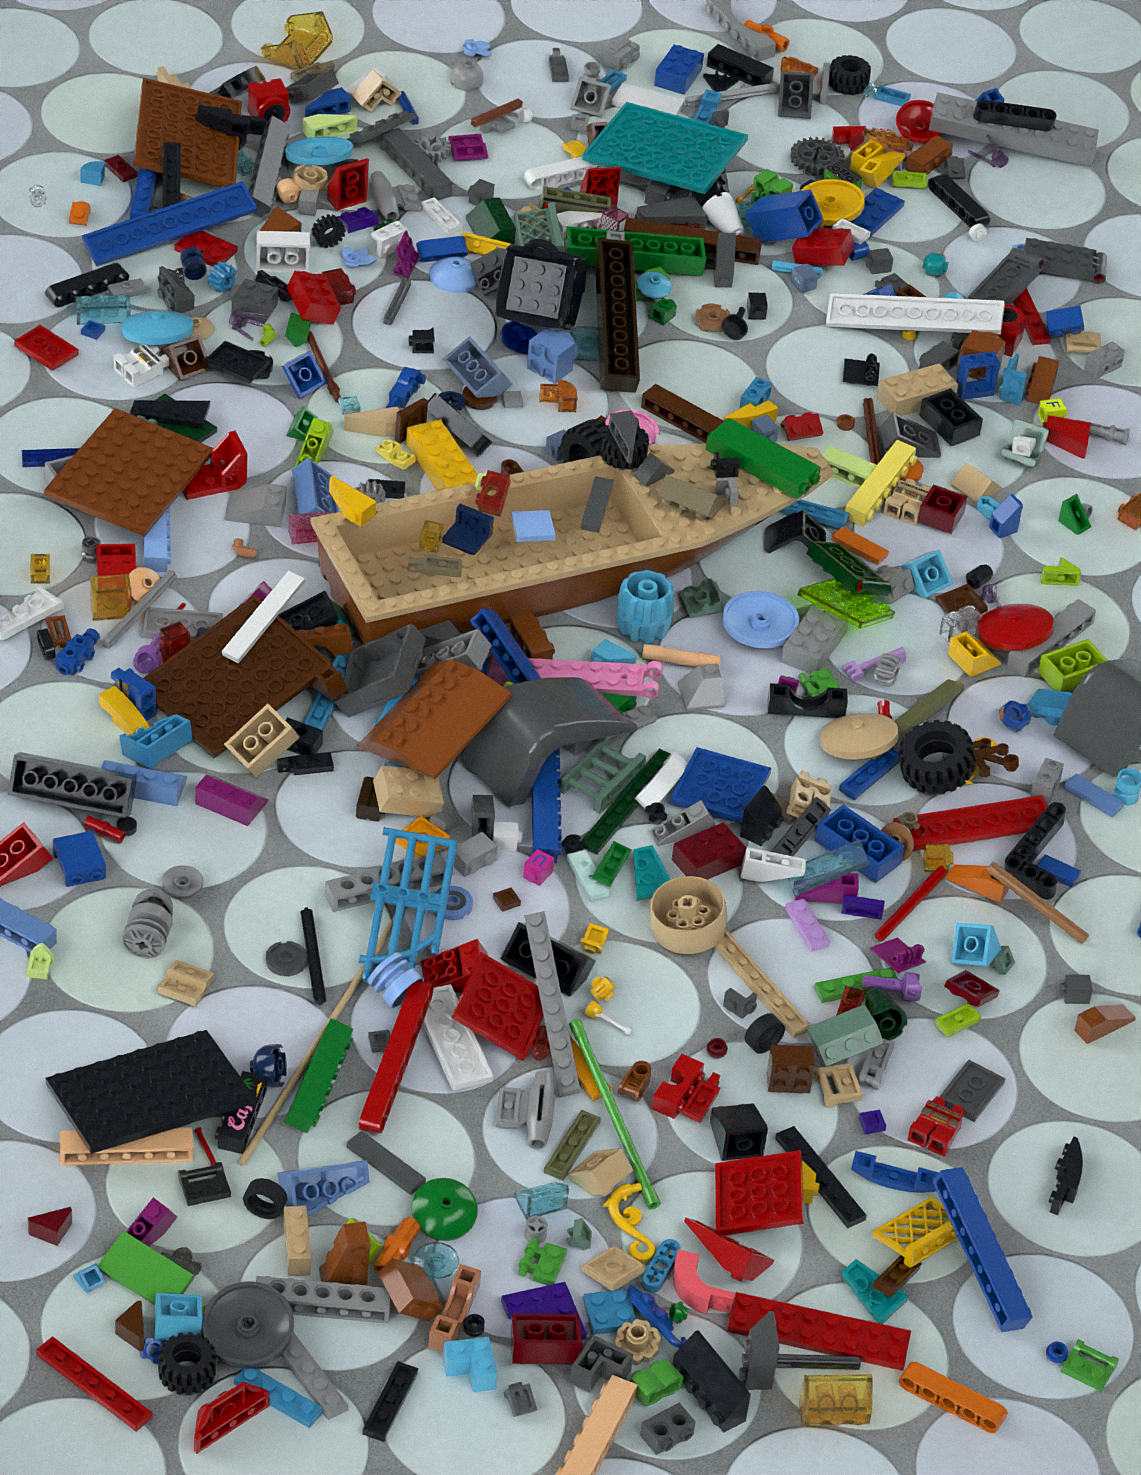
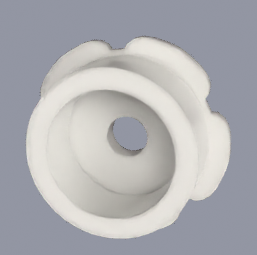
M529 108L519 110L518 120L520 122L528 124L532 120L533 115Z

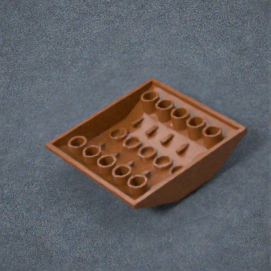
M452 659L436 662L431 665L409 689V692L402 696L357 746L436 779L513 694L476 668Z

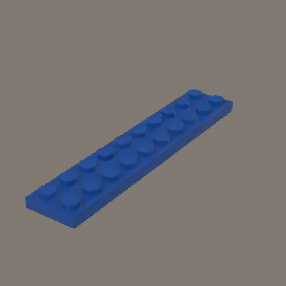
M242 181L82 235V240L95 265L99 266L257 212V206Z

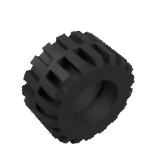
M838 56L832 60L830 65L829 86L833 90L838 91V93L845 95L861 94V92H865L868 89L871 66L867 61H864L865 59L858 56Z
M608 426L602 435L600 453L602 460L616 469L632 470L633 468H639L647 457L649 446L648 433H645L644 429H640V426L637 428L632 463L628 464Z
M183 1332L178 1333L177 1337L173 1335L169 1337V1341L165 1340L163 1347H160L158 1355L159 1379L162 1380L163 1386H168V1390L171 1392L177 1391L179 1395H182V1393L192 1395V1392L198 1394L201 1393V1389L206 1390L209 1387V1383H213L214 1376L216 1375V1351L214 1345L210 1344V1340L207 1338L202 1339L200 1334L193 1335V1332H188L185 1335ZM190 1361L196 1364L191 1366H183L179 1363Z

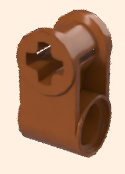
M646 1061L635 1062L628 1074L622 1079L618 1088V1094H625L634 1098V1101L639 1102L650 1084L651 1065Z

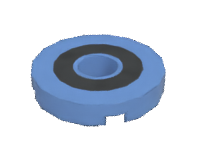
M450 886L445 919L460 920L465 915L471 913L473 899L471 894L462 887ZM441 888L438 889L435 893L441 894ZM448 902H456L457 904L450 905Z

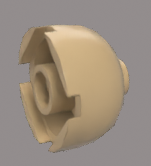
M304 164L294 170L293 180L299 186L300 191L302 189L319 190L320 194L326 188L328 177L326 170L317 165L306 167L307 164Z

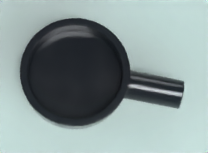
M739 307L737 314H729L722 321L724 333L733 340H741L748 332L747 323L743 319L746 311L744 307Z

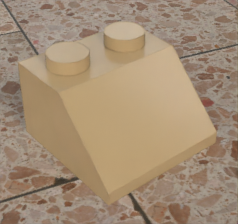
M621 1148L599 1150L593 1152L569 1172L567 1176L589 1194L606 1196L613 1191V1187L616 1184H620L628 1178L627 1175L633 1171V1168Z

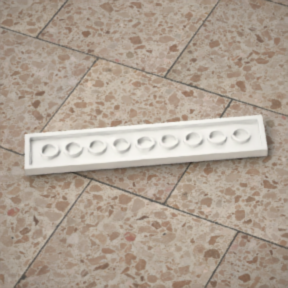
M830 293L826 327L971 333L974 330L980 333L992 332L1001 334L1005 302L1000 300Z

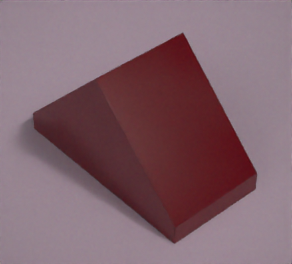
M71 1207L28 1217L29 1235L58 1246L72 1225Z

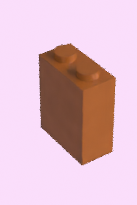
M392 1258L378 1272L400 1314L430 1321L443 1308L422 1266Z

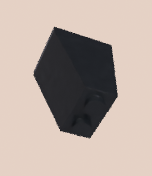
M754 1103L712 1108L710 1124L721 1161L764 1155L768 1127Z

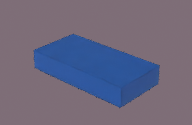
M1046 854L1037 864L1040 868L1053 874L1057 881L1069 887L1073 886L1081 870Z

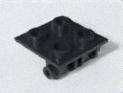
M871 353L867 356L866 361L845 358L843 382L878 386L880 363L877 362V356Z

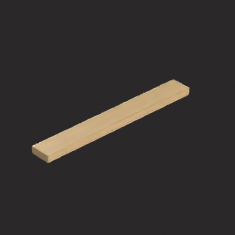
M726 929L721 941L714 946L717 952L751 991L757 994L758 999L785 1025V1030L792 1038L807 1033L806 1028L811 1025Z

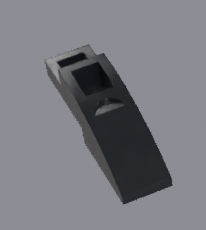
M254 66L224 82L210 93L234 99L248 91V83H262L266 79L259 68Z
M199 105L195 116V121L211 129L247 138L248 134L263 135L266 125V118L233 114L232 109Z
M1074 1136L1070 1144H1065L1062 1152L1064 1157L1063 1159L1059 1157L1055 1166V1170L1058 1171L1056 1180H1058L1056 1188L1058 1189L1057 1191L1053 1190L1049 1198V1203L1052 1204L1050 1213L1055 1215L1059 1214L1064 1201L1074 1202L1082 1175L1083 1158L1078 1138Z

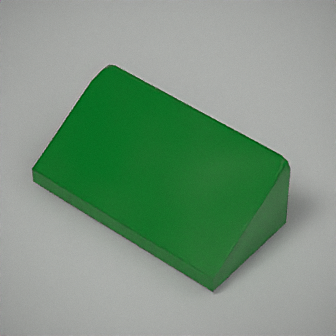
M292 312L285 337L295 347L304 344L307 341L311 321L302 320L300 315Z
M302 407L295 415L286 436L305 441L313 418L317 419L318 417L305 407Z

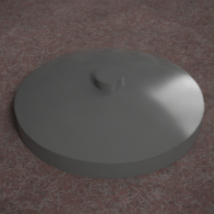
M247 1281L235 1283L219 1291L209 1301L203 1314V1336L210 1340V1344L214 1345L216 1358L223 1363L237 1368L261 1367L276 1360L290 1344L294 1332L293 1312L289 1302L275 1288L260 1282Z

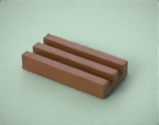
M65 615L46 617V626L54 647L57 648V645H60V648L64 647V644L72 640ZM60 620L63 626L66 639L62 638V634L58 621ZM51 622H54L58 640L55 639Z

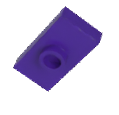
M844 895L841 914L882 920L885 901Z

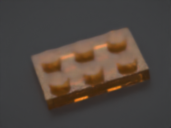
M865 128L863 133L866 137L889 149L912 151L914 147L913 144L909 143L910 140L908 138L898 137L896 132L890 129Z

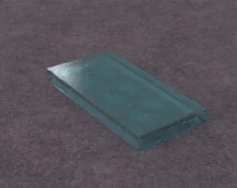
M857 840L807 861L804 876L791 877L788 880L794 896H797L868 866L870 863L861 841Z

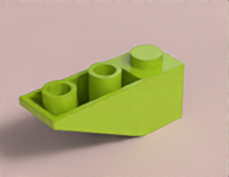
M313 418L295 467L307 458H310L316 464L319 463L328 448L334 432L330 422Z

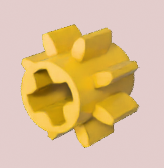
M598 975L591 981L593 987L590 991L597 1000L601 1001L604 998L608 1002L614 996L615 992L613 990L616 986L609 977L601 978Z

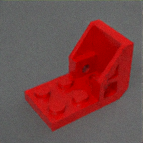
M236 430L228 432L210 452V464L204 465L182 491L186 500L238 490L247 482L248 453Z

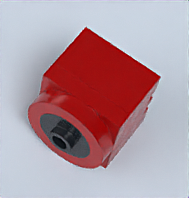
M281 78L271 79L270 82L265 80L263 83H248V112L250 116L266 118V123L271 116L284 123L288 121L291 112L289 93Z
M1005 304L1001 334L997 335L1005 341L1004 355L1013 357L1023 338L1027 316L1023 315L1020 309L1009 304Z

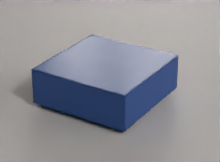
M89 320L81 329V335L97 340L105 331V325Z

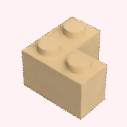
M372 69L352 96L361 106L372 112L381 100L392 106L402 92L392 82Z

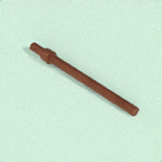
M309 331L307 340L328 384V391L333 395L335 402L340 403L342 397L339 393V386L332 378L313 333Z

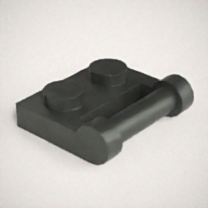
M222 1162L214 1163V1166L189 1171L185 1169L178 1170L179 1181L188 1206L231 1197V1190ZM213 1174H216L217 1176L194 1182L188 1181L189 1179L204 1177Z

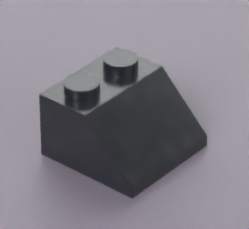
M763 785L744 808L740 837L759 846H762L766 840H770L773 831L776 828L778 829L783 821L781 817L782 808L767 786Z

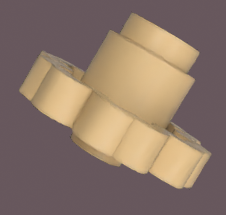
M639 1319L634 1320L632 1324L625 1322L617 1330V1338L615 1339V1346L633 1354L632 1363L636 1365L641 1364L643 1360L647 1362L652 1361L658 1355V1346L661 1343L658 1329L650 1328L648 1321Z

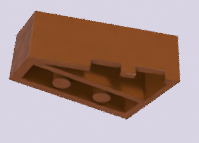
M366 1222L343 1224L333 1242V1249L328 1251L324 1265L319 1267L321 1282L367 1285L370 1239Z

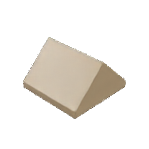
M965 462L950 484L955 490L968 496L967 498L976 505L979 497H990L1002 489L1000 485L967 462Z

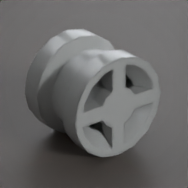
M541 1216L528 1218L525 1226L526 1240L531 1242L532 1238H537L540 1243L544 1242L547 1236V1221Z

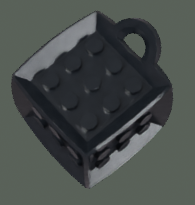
M544 239L529 240L525 246L509 245L504 255L499 276L495 315L503 319L528 325L571 330L575 326L583 295L586 272L585 257L558 251L554 244Z

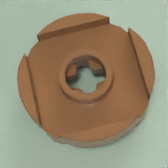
M704 304L701 309L696 310L695 321L700 326L701 331L723 332L722 321L730 312L728 309L726 311L721 309L719 304Z

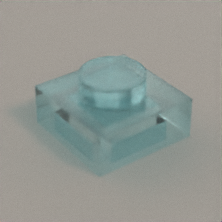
M357 396L339 397L338 404L342 415L360 412L361 407Z

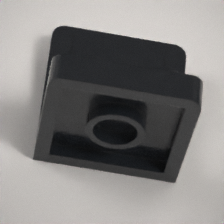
M801 510L766 527L765 551L771 553L793 541H800L809 548L811 541L826 542V531L807 512Z

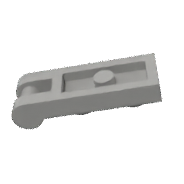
M883 1039L884 1043L870 1048L859 1075V1084L864 1085L866 1083L872 1085V1088L879 1089L895 1042ZM868 1073L874 1074L875 1077L869 1076Z

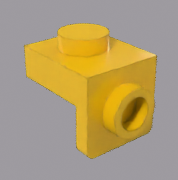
M589 923L585 936L580 941L583 950L590 954H595V952L601 954L610 932L609 929Z

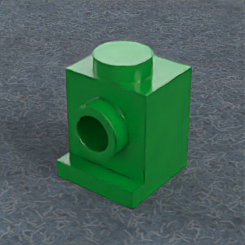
M661 298L655 304H651L649 318L664 326L676 316L677 305L672 299Z

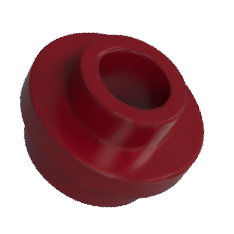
M714 1038L707 1044L706 1050L710 1056L721 1058L727 1054L728 1047L723 1039Z

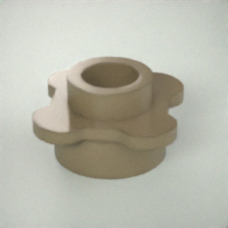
M905 812L898 817L901 824L905 825L909 830L919 829L920 824L917 823L918 817L915 813Z

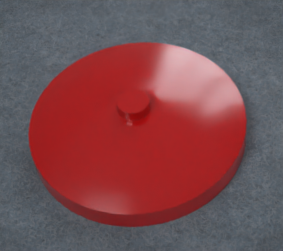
M1009 604L997 607L983 615L978 622V636L980 640L991 648L1004 651L1025 650L1038 646L1048 640L1054 632V619L1051 613L1042 607L1032 604Z

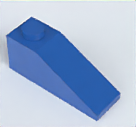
M342 87L326 91L305 108V117L317 114L340 115L351 112V97Z

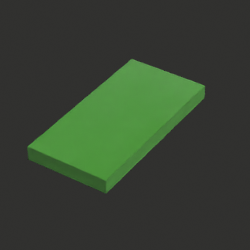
M125 1231L121 1232L98 1264L101 1272L155 1305L156 1293L184 1294L195 1278L193 1274Z

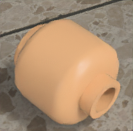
M282 179L276 186V193L282 202L291 204L299 199L301 191L293 179Z

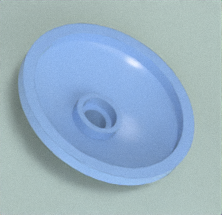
M446 257L435 262L430 268V280L442 290L461 293L473 290L478 286L470 265L472 261L469 259Z

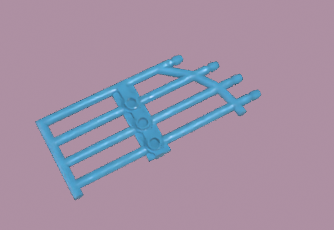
M383 828L382 835L388 836L380 883L373 882L370 901H376L369 943L366 955H360L358 962L365 963L362 975L364 982H367L370 977L373 964H380L397 952L404 907L417 909L410 949L399 952L403 955V960L408 958L409 965L406 970L415 969L417 954L431 944V956L439 953L457 840ZM396 838L408 840L400 887L388 885ZM416 841L428 843L420 890L408 888ZM436 845L449 847L441 894L428 892ZM384 903L396 905L388 955L375 956ZM425 911L436 912L434 932L420 942Z

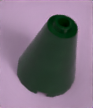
M872 987L868 989L864 996L865 1006L875 1020L882 1038L886 1040L897 1038L903 1033L902 1029L904 1026H907L905 1012L882 988Z

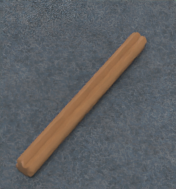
M992 862L987 868L988 873L1078 942L1083 944L1089 937L1087 932L997 863Z

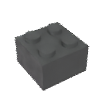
M245 279L232 298L231 316L265 325L278 305V288Z

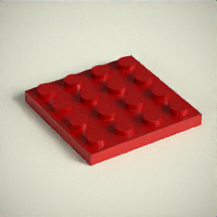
M481 952L476 959L451 1018L523 1061L528 1055L544 1014L539 989L536 984Z
M800 1150L715 1163L716 1232L721 1233L720 1236L804 1224L803 1168Z

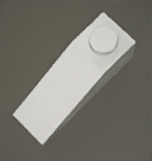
M747 847L740 878L764 882L804 876L806 859Z

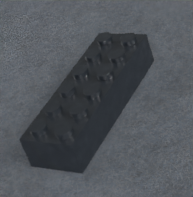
M19 752L13 758L8 795L127 818L131 815L137 775Z

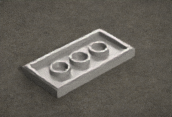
M149 607L144 615L142 638L153 639L155 634L159 632L166 635L165 640L192 642L195 640L200 627L211 628L223 619V613Z

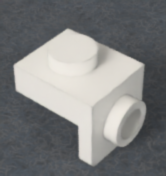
M1025 436L1014 437L1012 453L1030 457L1036 445V439Z

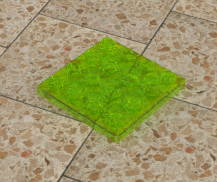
M833 578L799 588L797 593L798 596L860 629L893 619L895 611L891 610L889 605L876 602L874 597L870 595L847 591L842 583L835 581Z

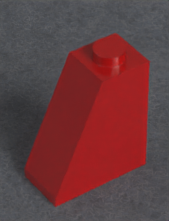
M1048 415L1047 422H1043L1042 427L1049 430L1046 442L1085 459L1091 422Z

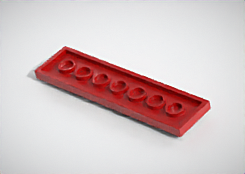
M1042 795L918 814L917 823L920 824L919 829L909 830L914 840L913 851L1027 833L1048 806ZM893 818V822L901 823L898 818Z
M736 1292L727 1332L749 1336V1330L769 1311H774L779 1344L833 1356H859L861 1362L901 1371L904 1370L911 1330Z

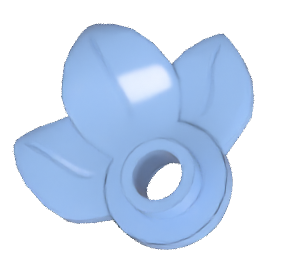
M472 39L464 41V54L468 56H476V54L491 56V53L488 51L490 48L489 43L485 41L475 42Z
M346 246L342 250L344 264L350 268H355L359 265H370L376 260L375 256H368L367 248L353 250L351 247Z

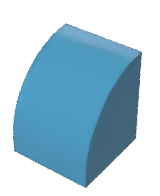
M93 161L84 164L80 169L81 183L101 186L105 177V162Z

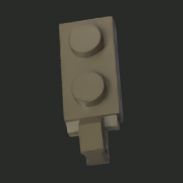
M332 61L324 64L314 63L291 72V79L296 82L310 72L331 68L335 72V63Z
M424 555L422 558L409 557L408 571L461 578L462 560L459 558Z

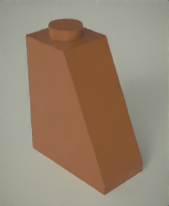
M276 207L260 231L301 232L302 222L281 208Z

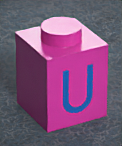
M537 849L524 863L523 878L541 886L553 872L554 857Z

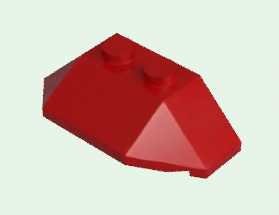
M242 1382L230 1390L222 1392L212 1402L202 1405L197 1413L194 1452L198 1454L269 1407L270 1392L267 1389Z

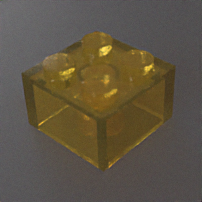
M129 574L90 577V607L93 621L123 619L131 611Z

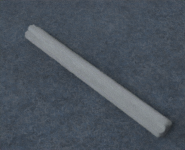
M776 83L720 91L719 93H722L720 101L776 93L778 86ZM703 94L687 96L685 98L686 105H701Z
M169 570L102 641L105 647L111 648L177 579L174 571Z

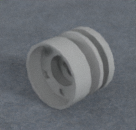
M148 902L133 906L122 934L124 948L140 958L148 959L161 955L172 927L170 913L163 907Z

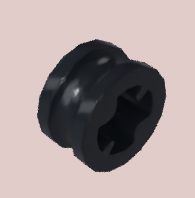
M479 1314L468 1315L465 1318L464 1325L466 1334L472 1337L482 1335L485 1325L484 1318ZM472 1324H477V1327H472Z

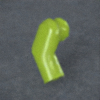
M269 323L262 327L264 337L259 340L262 347L267 346L276 337L275 330Z

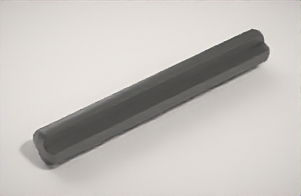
M410 278L402 279L384 316L383 322L385 324H393L411 286Z

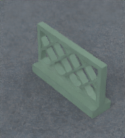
M555 202L548 203V208L514 213L520 246H525L526 242L524 241L527 238L532 240L547 236L549 237L547 241L554 244L558 251L564 252ZM546 215L542 219L538 218V216ZM527 218V220H526L525 222H524V221H521V220H519V219ZM532 221L537 222L535 226L531 225L530 223ZM542 225L546 226L544 230L540 229ZM524 228L530 229L527 233L522 231ZM534 232L540 233L538 236L532 235Z

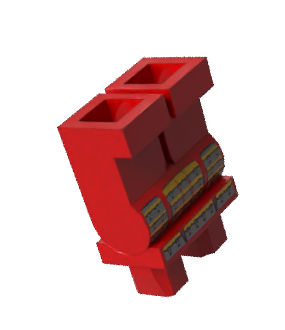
M938 1096L932 1101L928 1099L919 1117L910 1126L907 1141L923 1148L928 1144V1150L945 1157L961 1128L964 1108L956 1104L953 1105L952 1109L945 1107L946 1101ZM918 1133L924 1136V1139H918L915 1134ZM935 1142L943 1144L944 1147L938 1148Z

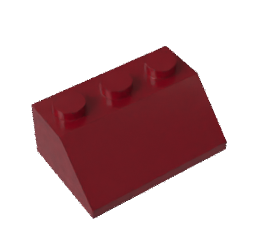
M512 1313V1364H574L582 1352L579 1314Z

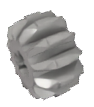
M367 480L365 484L360 482L359 487H355L356 490L375 500L376 504L385 502L386 494L383 486L377 484L375 480L372 483H369Z
M882 654L874 671L875 682L882 686H892L899 675L900 658L893 654Z

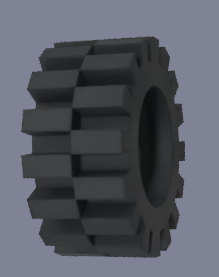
M327 214L326 218L324 215L321 216L322 219L319 220L318 218L316 220L317 223L313 224L312 235L321 247L328 248V245L330 247H333V244L338 245V241H342V237H345L344 232L346 230L344 225L333 214L332 216ZM333 228L331 232L324 234L328 229Z

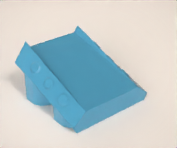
M1038 689L1028 703L1032 717H1043L1048 724L1058 725L1072 693Z

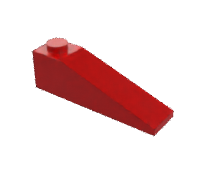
M685 1217L684 1222L719 1264L731 1273L730 1277L740 1282L743 1279L753 1281L773 1264L774 1260L763 1253L741 1245L739 1241L728 1236H720L721 1233L716 1232L715 1229L697 1220Z

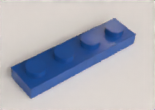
M891 748L876 760L870 759L840 784L839 791L856 800L899 763L898 752Z

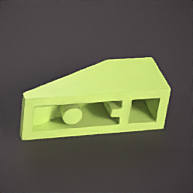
M317 114L303 118V133L307 138L336 137L357 131L356 115Z

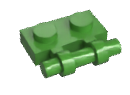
M828 668L813 671L810 673V677L806 676L805 673H800L798 676L802 688L807 691L808 697L818 696L828 687L840 688Z
M532 1238L525 1248L526 1254L524 1258H521L519 1262L518 1274L524 1277L529 1272L533 1274L532 1281L544 1285L555 1284L567 1255V1249L550 1243H546L544 1249L538 1247L539 1239ZM533 1257L539 1259L538 1264L532 1262Z

